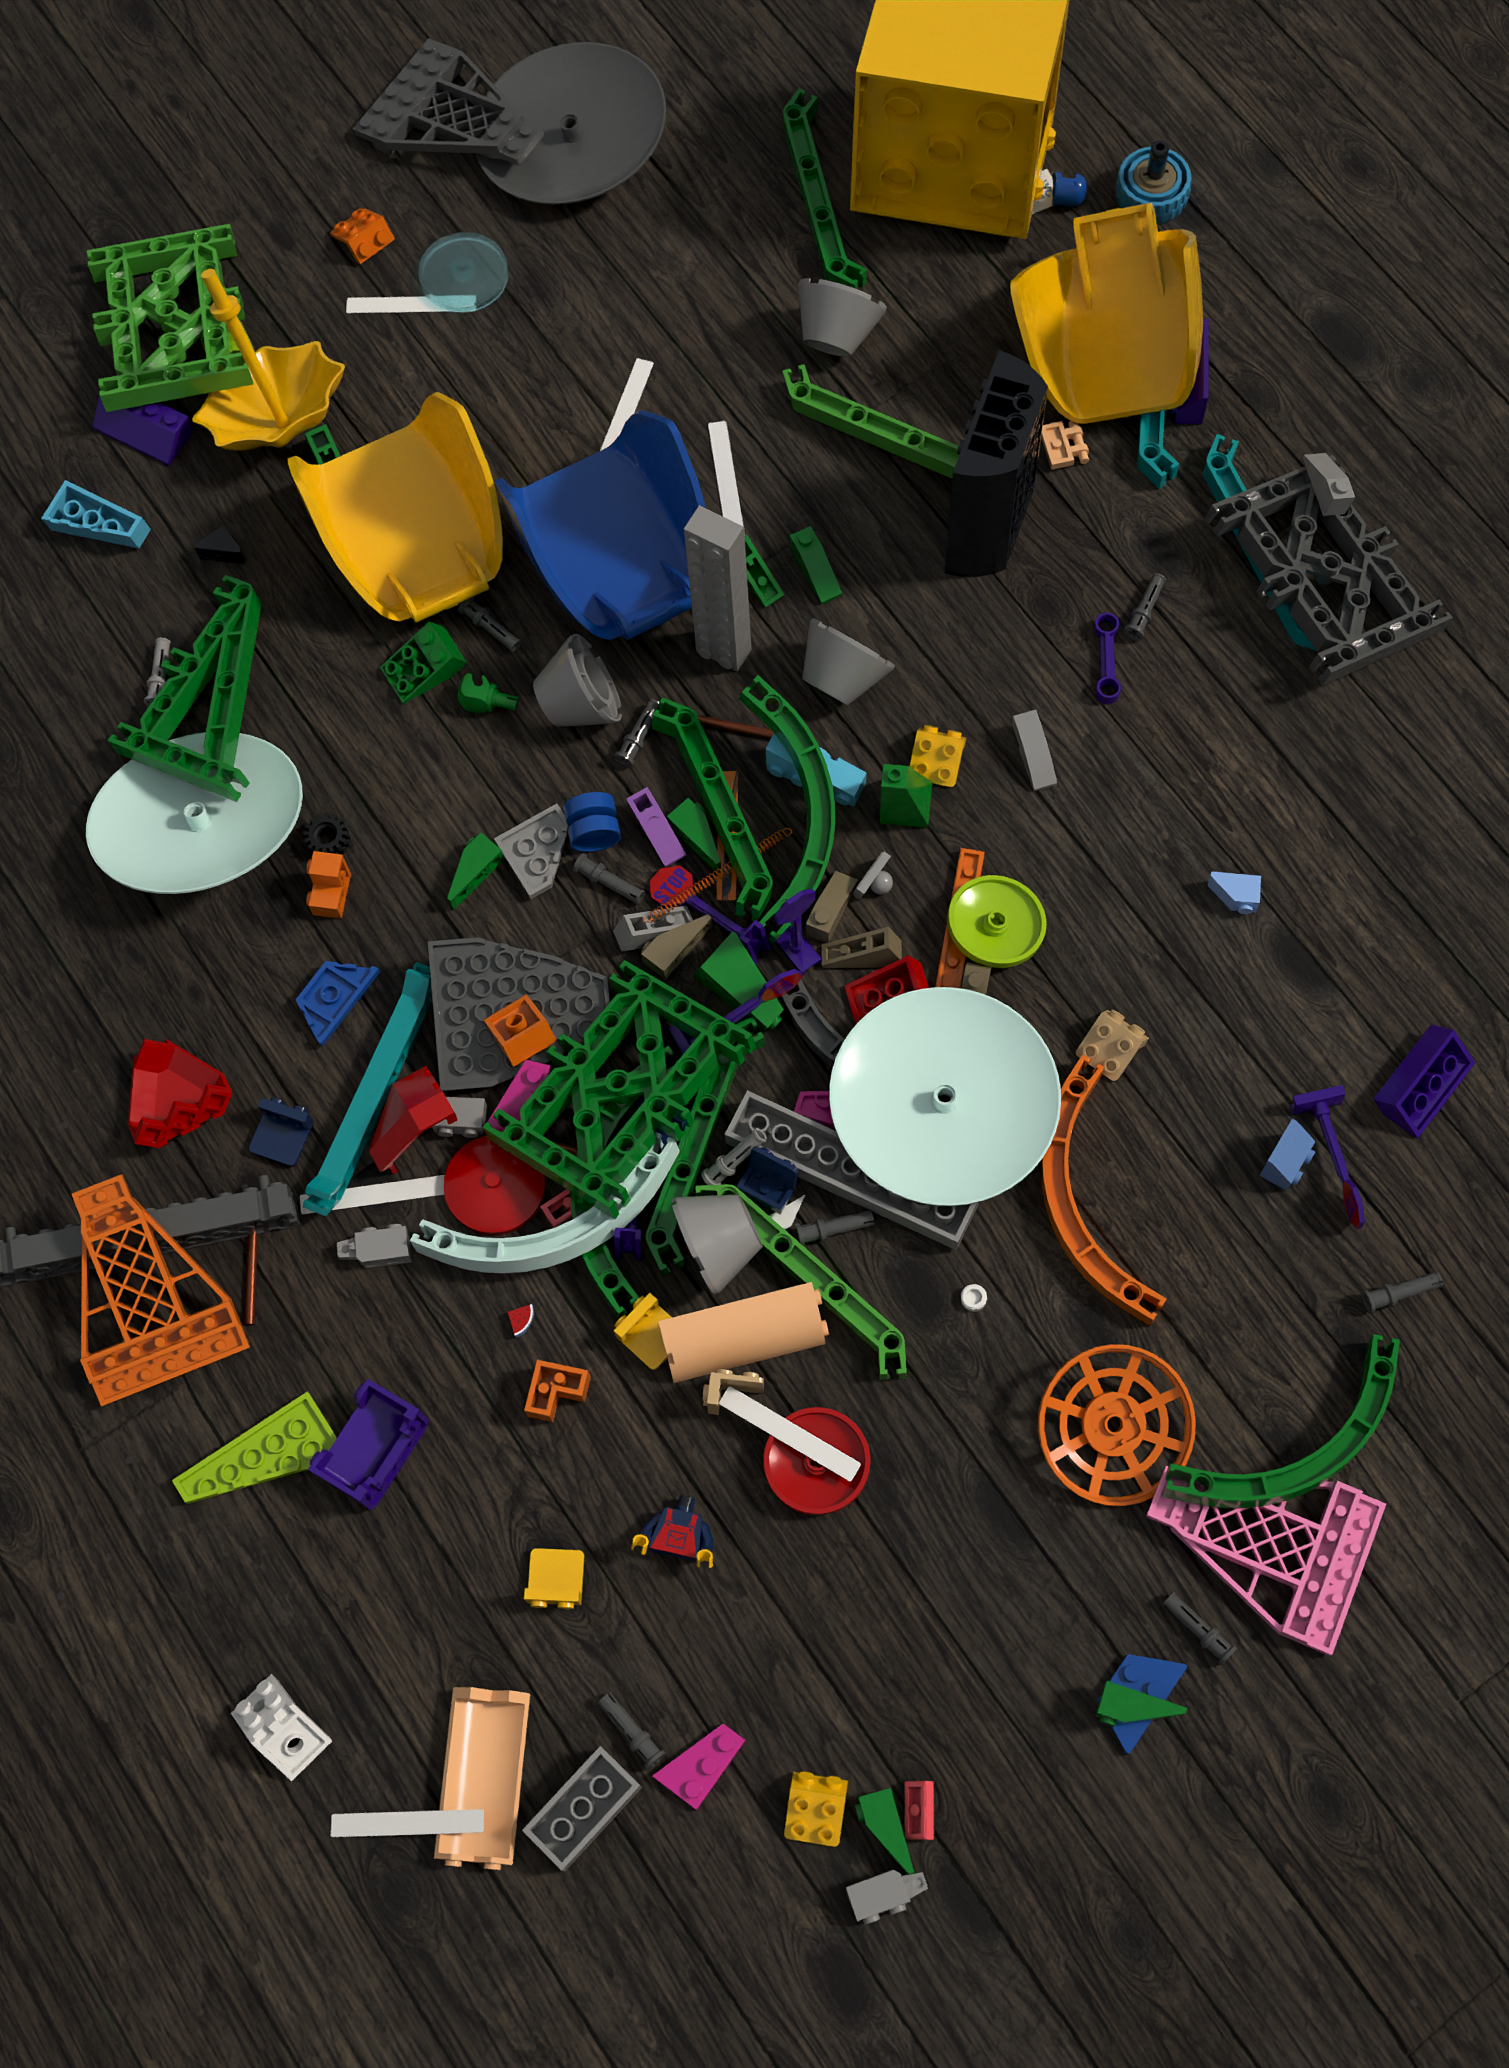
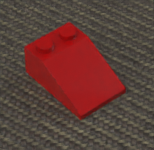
M909 955L844 985L856 1024L874 1008L893 997L910 991L929 988L921 962Z

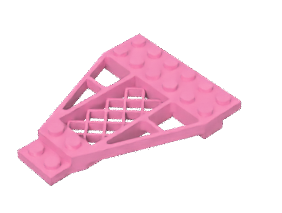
M1166 1466L1146 1517L1169 1526L1170 1530L1279 1635L1331 1656L1386 1503L1362 1494L1363 1491L1342 1482H1325L1315 1488L1328 1489L1330 1491L1319 1524L1286 1511L1285 1504L1287 1501L1280 1502L1279 1507L1272 1504L1253 1507L1259 1521L1246 1526L1240 1513L1248 1508H1233V1511L1220 1515L1218 1508L1212 1507L1216 1518L1204 1522L1209 1506L1162 1497L1163 1489L1167 1484L1165 1476L1168 1466ZM1173 1477L1170 1479L1173 1481L1172 1485L1187 1486L1185 1481ZM1194 1483L1197 1491L1206 1492L1203 1484ZM1260 1510L1273 1516L1264 1519ZM1236 1514L1241 1529L1229 1533L1223 1519ZM1278 1518L1284 1532L1272 1537L1266 1522ZM1218 1521L1224 1535L1211 1540L1205 1526ZM1286 1521L1298 1527L1289 1530ZM1261 1525L1267 1539L1254 1544L1248 1530ZM1304 1529L1310 1543L1297 1548L1291 1533ZM1200 1530H1202L1206 1540L1198 1537ZM1244 1532L1250 1546L1237 1551L1231 1536ZM1287 1536L1293 1550L1280 1555L1274 1540ZM1226 1539L1231 1551L1214 1543ZM1269 1543L1275 1557L1262 1562L1256 1547ZM1310 1547L1304 1563L1299 1551ZM1252 1550L1256 1561L1239 1554ZM1205 1552H1211L1252 1570L1253 1577L1248 1591L1245 1592ZM1295 1554L1301 1568L1288 1573L1282 1558ZM1277 1561L1282 1572L1265 1565ZM1301 1572L1299 1579L1291 1577ZM1259 1575H1265L1293 1588V1596L1282 1625L1277 1623L1251 1598Z

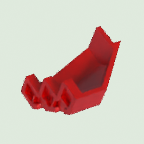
M144 1039L138 1055L133 1056L127 1124L134 1143L160 1148L168 1144V1140L179 1134L184 1136L201 1127L200 1123L212 1117L216 1119L224 1115L233 1094L225 1075L165 1039L164 1043Z
M427 1066L392 1084L369 1149V1153L380 1173L388 1168L391 1169L393 1175L398 1173L393 1162L423 1131L445 1119L449 1125L458 1120L446 1096Z

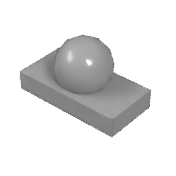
M885 851L880 854L856 887L852 896L860 900L869 886L874 893L879 895L886 894L892 889L893 879L888 872L881 871L891 857Z

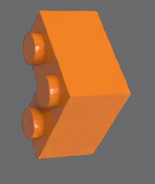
M313 851L312 860L309 859L307 863V874L311 877L313 887L312 892L309 891L307 894L306 904L313 915L342 919L351 877L350 870L343 855Z
M537 1360L524 1410L526 1415L530 1418L553 1422L559 1397L585 1402L591 1379L589 1371Z

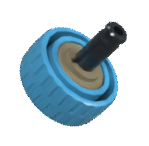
M1161 140L1155 141L1151 147L1141 148L1132 152L1120 165L1115 189L1117 203L1121 209L1152 202L1157 224L1168 222L1177 217L1184 210L1188 202L1192 182L1191 171L1186 161L1179 154L1170 150L1166 142Z

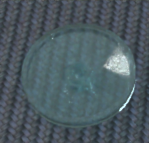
M460 232L447 235L434 242L423 254L418 274L421 288L425 296L433 304L447 311L467 313L490 305L501 295L508 280V266L502 249L493 240L477 233Z

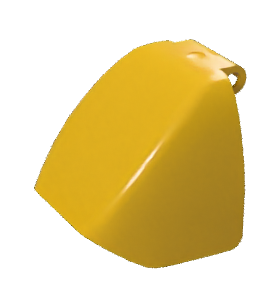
M1152 202L1074 218V234L1077 248L1044 258L1025 268L1011 281V297L1030 366L1048 385L1047 398L1060 414L1080 424L1173 409L1182 405L1189 397L1195 383L1200 362L1203 333L1202 285L1196 235L1191 231L1183 229L1158 232Z
M435 392L426 398L420 413L410 425L327 463L312 465L297 456L288 458V465L295 485L326 549L358 595L382 616L394 621L412 618L417 623L489 590L487 582L495 578L502 562V525L497 493L489 465L464 407L457 401L444 394Z

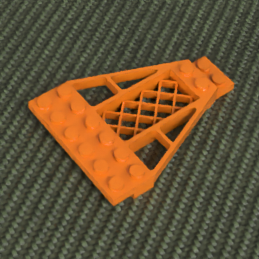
M123 1174L71 1194L81 1217L82 1234L80 1361L89 1383L93 1385L101 1406L250 1348L232 1299L134 1197L132 1198ZM141 1223L144 1231L136 1229L132 1226ZM126 1229L121 1242L108 1237ZM129 1231L144 1236L138 1249L124 1244ZM154 1231H157L193 1270L178 1276H172ZM101 1239L98 1247L96 1248L94 1241ZM146 1239L149 1242L153 1255L141 1251ZM105 1240L119 1246L113 1259L99 1253ZM122 1247L136 1253L131 1266L117 1261ZM139 1255L154 1260L148 1273L134 1268ZM90 1256L109 1301L107 1304L91 1310L88 1309ZM101 1259L111 1263L107 1272ZM156 1262L163 1280L151 1275ZM114 1265L128 1270L123 1283L109 1278ZM132 1272L146 1277L141 1290L126 1285ZM198 1273L223 1301L193 1314H187L176 1290L175 1282ZM149 1279L163 1284L158 1298L144 1292ZM111 1283L121 1287L117 1297ZM166 1287L173 1304L161 1299ZM124 1289L138 1294L133 1307L119 1302ZM141 1296L155 1301L151 1314L136 1309ZM159 1303L173 1309L167 1322L153 1316ZM111 1308L124 1341L94 1353H89L88 1316ZM121 1308L131 1311L127 1321ZM175 1312H177L179 1319L172 1321ZM134 1313L148 1319L143 1331L128 1326ZM151 1320L162 1324L160 1327L147 1331ZM131 1332L137 1334V1336L132 1337Z

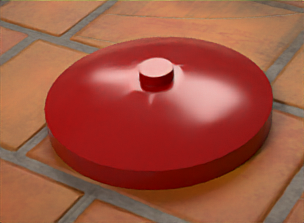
M487 1136L477 1138L464 1145L451 1159L444 1176V1195L454 1217L466 1228L484 1235L508 1234L526 1225L539 1211L546 1193V1177L544 1174L495 1144Z
M805 1408L788 1415L785 1419L860 1462L861 1466L852 1481H848L770 1434L764 1451V1470L770 1488L786 1506L808 1515H827L847 1507L862 1492L870 1471V1451L862 1431L850 1418L828 1408Z

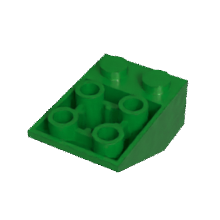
M429 621L393 654L380 669L401 702L405 704L450 679L467 664V661L445 627Z

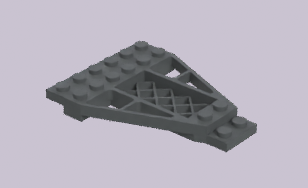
M429 38L353 128L356 136L371 141L375 149L390 155L394 151L478 153L490 159H503L518 166L521 165L544 136L543 129L525 122L523 115L462 51ZM465 66L474 74L463 87L452 83ZM480 83H483L499 101L478 94L474 90ZM449 100V102L437 105V102ZM462 106L466 107L465 109L454 112V109ZM451 111V113L439 116V113ZM479 113L483 114L481 116L471 118L472 115ZM435 114H436V117H434V118H430V119L426 118V117H428V116H431V115H435ZM468 117L467 120L456 123V120ZM453 121V124L447 126L443 125L444 123ZM494 121L493 124L488 125V122ZM484 123H485V126H484V127L477 128V129H474V130H473V127H474V126L481 125V124H484ZM413 128L426 132L421 140H404ZM470 128V131H467V132H461V131H460V130H464V129ZM436 137H439V138H441V139H443V140H446V141H433V140H434Z

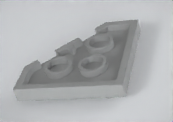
M558 804L549 807L494 838L496 845L502 850L504 858L530 899L542 894L553 886L569 828L565 815Z

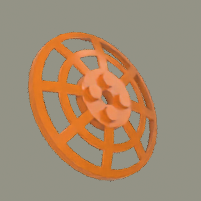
M1108 1344L1080 1352L1068 1360L1054 1374L1042 1396L1038 1412V1436L1045 1460L1054 1475L1067 1488L1092 1502L1108 1506H1126L1153 1498L1160 1480L1151 1486L1144 1471L1157 1460L1164 1447L1179 1452L1174 1464L1186 1466L1193 1449L1196 1418L1188 1389L1180 1376L1168 1363L1142 1348ZM1108 1352L1131 1354L1126 1369L1106 1368L1095 1372L1089 1357ZM1142 1358L1159 1368L1170 1379L1174 1388L1159 1394L1158 1390L1147 1379L1137 1374L1136 1372ZM1079 1363L1085 1377L1080 1379L1071 1388L1064 1401L1050 1397L1060 1378L1072 1366ZM1107 1376L1122 1377L1117 1392L1104 1393L1098 1379ZM1135 1381L1141 1385L1152 1398L1139 1404L1130 1397L1128 1393L1132 1382ZM1088 1384L1094 1398L1088 1403L1086 1408L1073 1405L1072 1401L1075 1396ZM1177 1398L1181 1400L1185 1417L1183 1442L1167 1437L1169 1420L1165 1404ZM1047 1407L1061 1411L1059 1430L1063 1444L1051 1452L1047 1445L1045 1434V1413ZM1155 1408L1158 1410L1160 1420L1159 1434L1146 1430L1145 1413ZM1068 1414L1082 1419L1081 1427L1083 1433L1071 1440L1067 1430ZM1116 1416L1120 1420V1427L1117 1431L1112 1432L1108 1429L1107 1423L1111 1417ZM1142 1440L1154 1443L1155 1446L1151 1453L1139 1464L1133 1450L1140 1445ZM1088 1443L1097 1451L1098 1454L1094 1467L1083 1461L1075 1450ZM1068 1454L1079 1468L1092 1475L1089 1490L1080 1488L1069 1480L1059 1469L1056 1461ZM1108 1456H1123L1129 1469L1119 1472L1105 1471ZM1134 1477L1142 1490L1136 1494L1122 1497L1099 1495L1102 1479L1124 1480Z

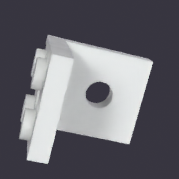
M272 1674L266 1680L261 1681L256 1689L245 1700H242L231 1713L250 1743L291 1781L332 1742L331 1738L294 1703L280 1682ZM300 1738L299 1743L295 1747L288 1748V1743L292 1739Z

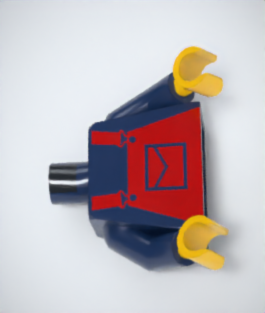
M680 1495L677 1509L665 1507L663 1512H657L643 1526L639 1535L633 1538L631 1550L635 1546L643 1547L642 1555L646 1554L648 1547L651 1552L697 1562V1567H700L702 1561H708L709 1568L713 1567L714 1539L709 1525L703 1521L702 1515L692 1513L695 1498Z

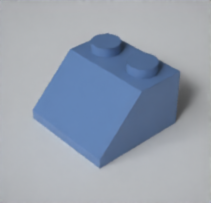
M1292 1119L1260 1174L1261 1177L1286 1191L1291 1184L1297 1185L1303 1175V1172L1299 1169L1303 1163L1308 1165L1315 1154V1151L1311 1149L1315 1143L1314 1139L1296 1120Z

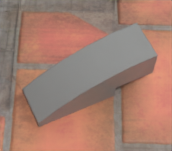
M1033 710L1013 716L1012 727L1018 740L1019 752L1033 790L1037 791L1057 785L1050 751L1037 711Z

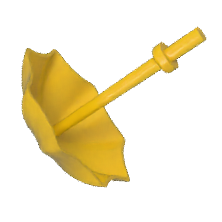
M207 269L202 272L201 277L214 301L210 311L215 320L225 322L251 371L254 384L210 392L201 409L193 416L192 421L208 428L214 436L215 445L224 449L241 451L261 446L284 447L294 437L319 425L325 418L329 407V399L341 381L345 365L329 359L322 351L319 341L288 348L264 346L255 352L237 317L241 309L237 298L226 294L214 269Z

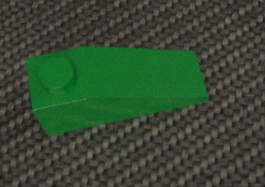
M326 424L305 433L304 437L317 465L340 457Z
M807 527L790 535V550L821 605L842 596V591L824 549L812 527Z
M746 534L744 536L748 589L765 608L782 597L784 593Z
M687 798L667 816V821L671 829L714 871H717L721 867V862L705 816L706 812L698 802L693 803Z
M482 833L477 837H472L463 850L447 897L453 910L505 860L502 850Z
M1106 1681L1095 1716L1101 1717V1723L1116 1727L1117 1723L1122 1725L1183 1716L1186 1714L1187 1708Z
M891 1788L859 1797L860 1804L855 1805L859 1822L864 1820L869 1831L908 1875L913 1874V1866Z

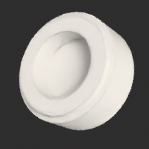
M971 1284L963 1289L961 1303L968 1311H979L986 1304L987 1293L983 1287Z

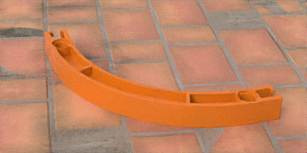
M1082 1054L1061 1088V1109L1057 1129L1050 1147L1040 1164L1041 1186L1045 1207L1061 1247L1083 1277L1104 1297L1151 1326L1157 1314L1154 1312L1151 1314L1140 1306V1301L1144 1299L1157 1306L1156 1309L1160 1311L1166 1298L1138 1282L1108 1258L1085 1227L1072 1194L1068 1165L1072 1129L1081 1108L1101 1078L1104 1067L1098 1064L1096 1069L1092 1071L1093 1076L1089 1080L1080 1076L1081 1069H1085L1091 1061L1090 1058ZM1078 1086L1083 1092L1075 1094L1070 1090V1087ZM1124 1291H1133L1137 1299L1128 1300L1124 1296Z

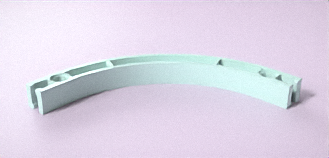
M656 1132L657 1141L624 1182L619 1183L626 1188L631 1201L624 1207L621 1205L622 1200L613 1195H610L607 1199L608 1202L611 1199L617 1202L615 1205L619 1215L616 1219L593 1206L575 1219L555 1228L536 1234L512 1238H482L465 1235L422 1219L419 1226L425 1234L423 1237L430 1239L432 1236V1241L420 1240V1236L414 1233L410 1242L420 1254L462 1269L487 1273L527 1272L569 1261L609 1240L614 1236L615 1228H624L643 1210L667 1176L680 1152L675 1139L668 1137L663 1151L657 1154L664 1145L661 1140L662 1135Z

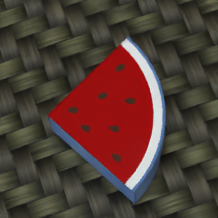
M533 1304L508 1312L516 1338L525 1334L534 1318Z

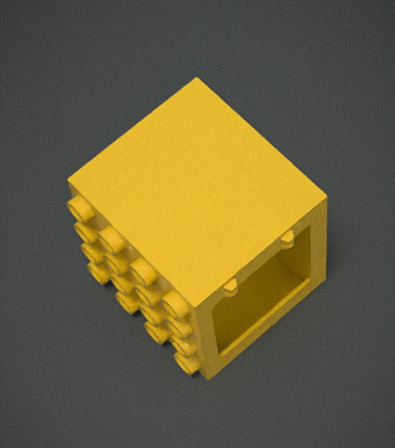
M876 0L856 69L850 210L1026 239L1034 203L1043 196L1044 182L1040 177L1046 151L1052 149L1055 143L1056 132L1052 125L1069 0Z

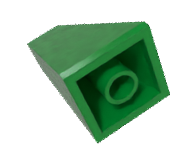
M884 764L881 784L880 824L928 828L932 781L909 766Z
M734 932L720 944L693 975L698 982L734 1010L749 999L758 996L764 984L767 983ZM777 998L762 1002L755 1010L744 1017L746 1019L754 1017L757 1028L765 1031L768 1027L774 1029L782 1020L779 1015L784 1009Z

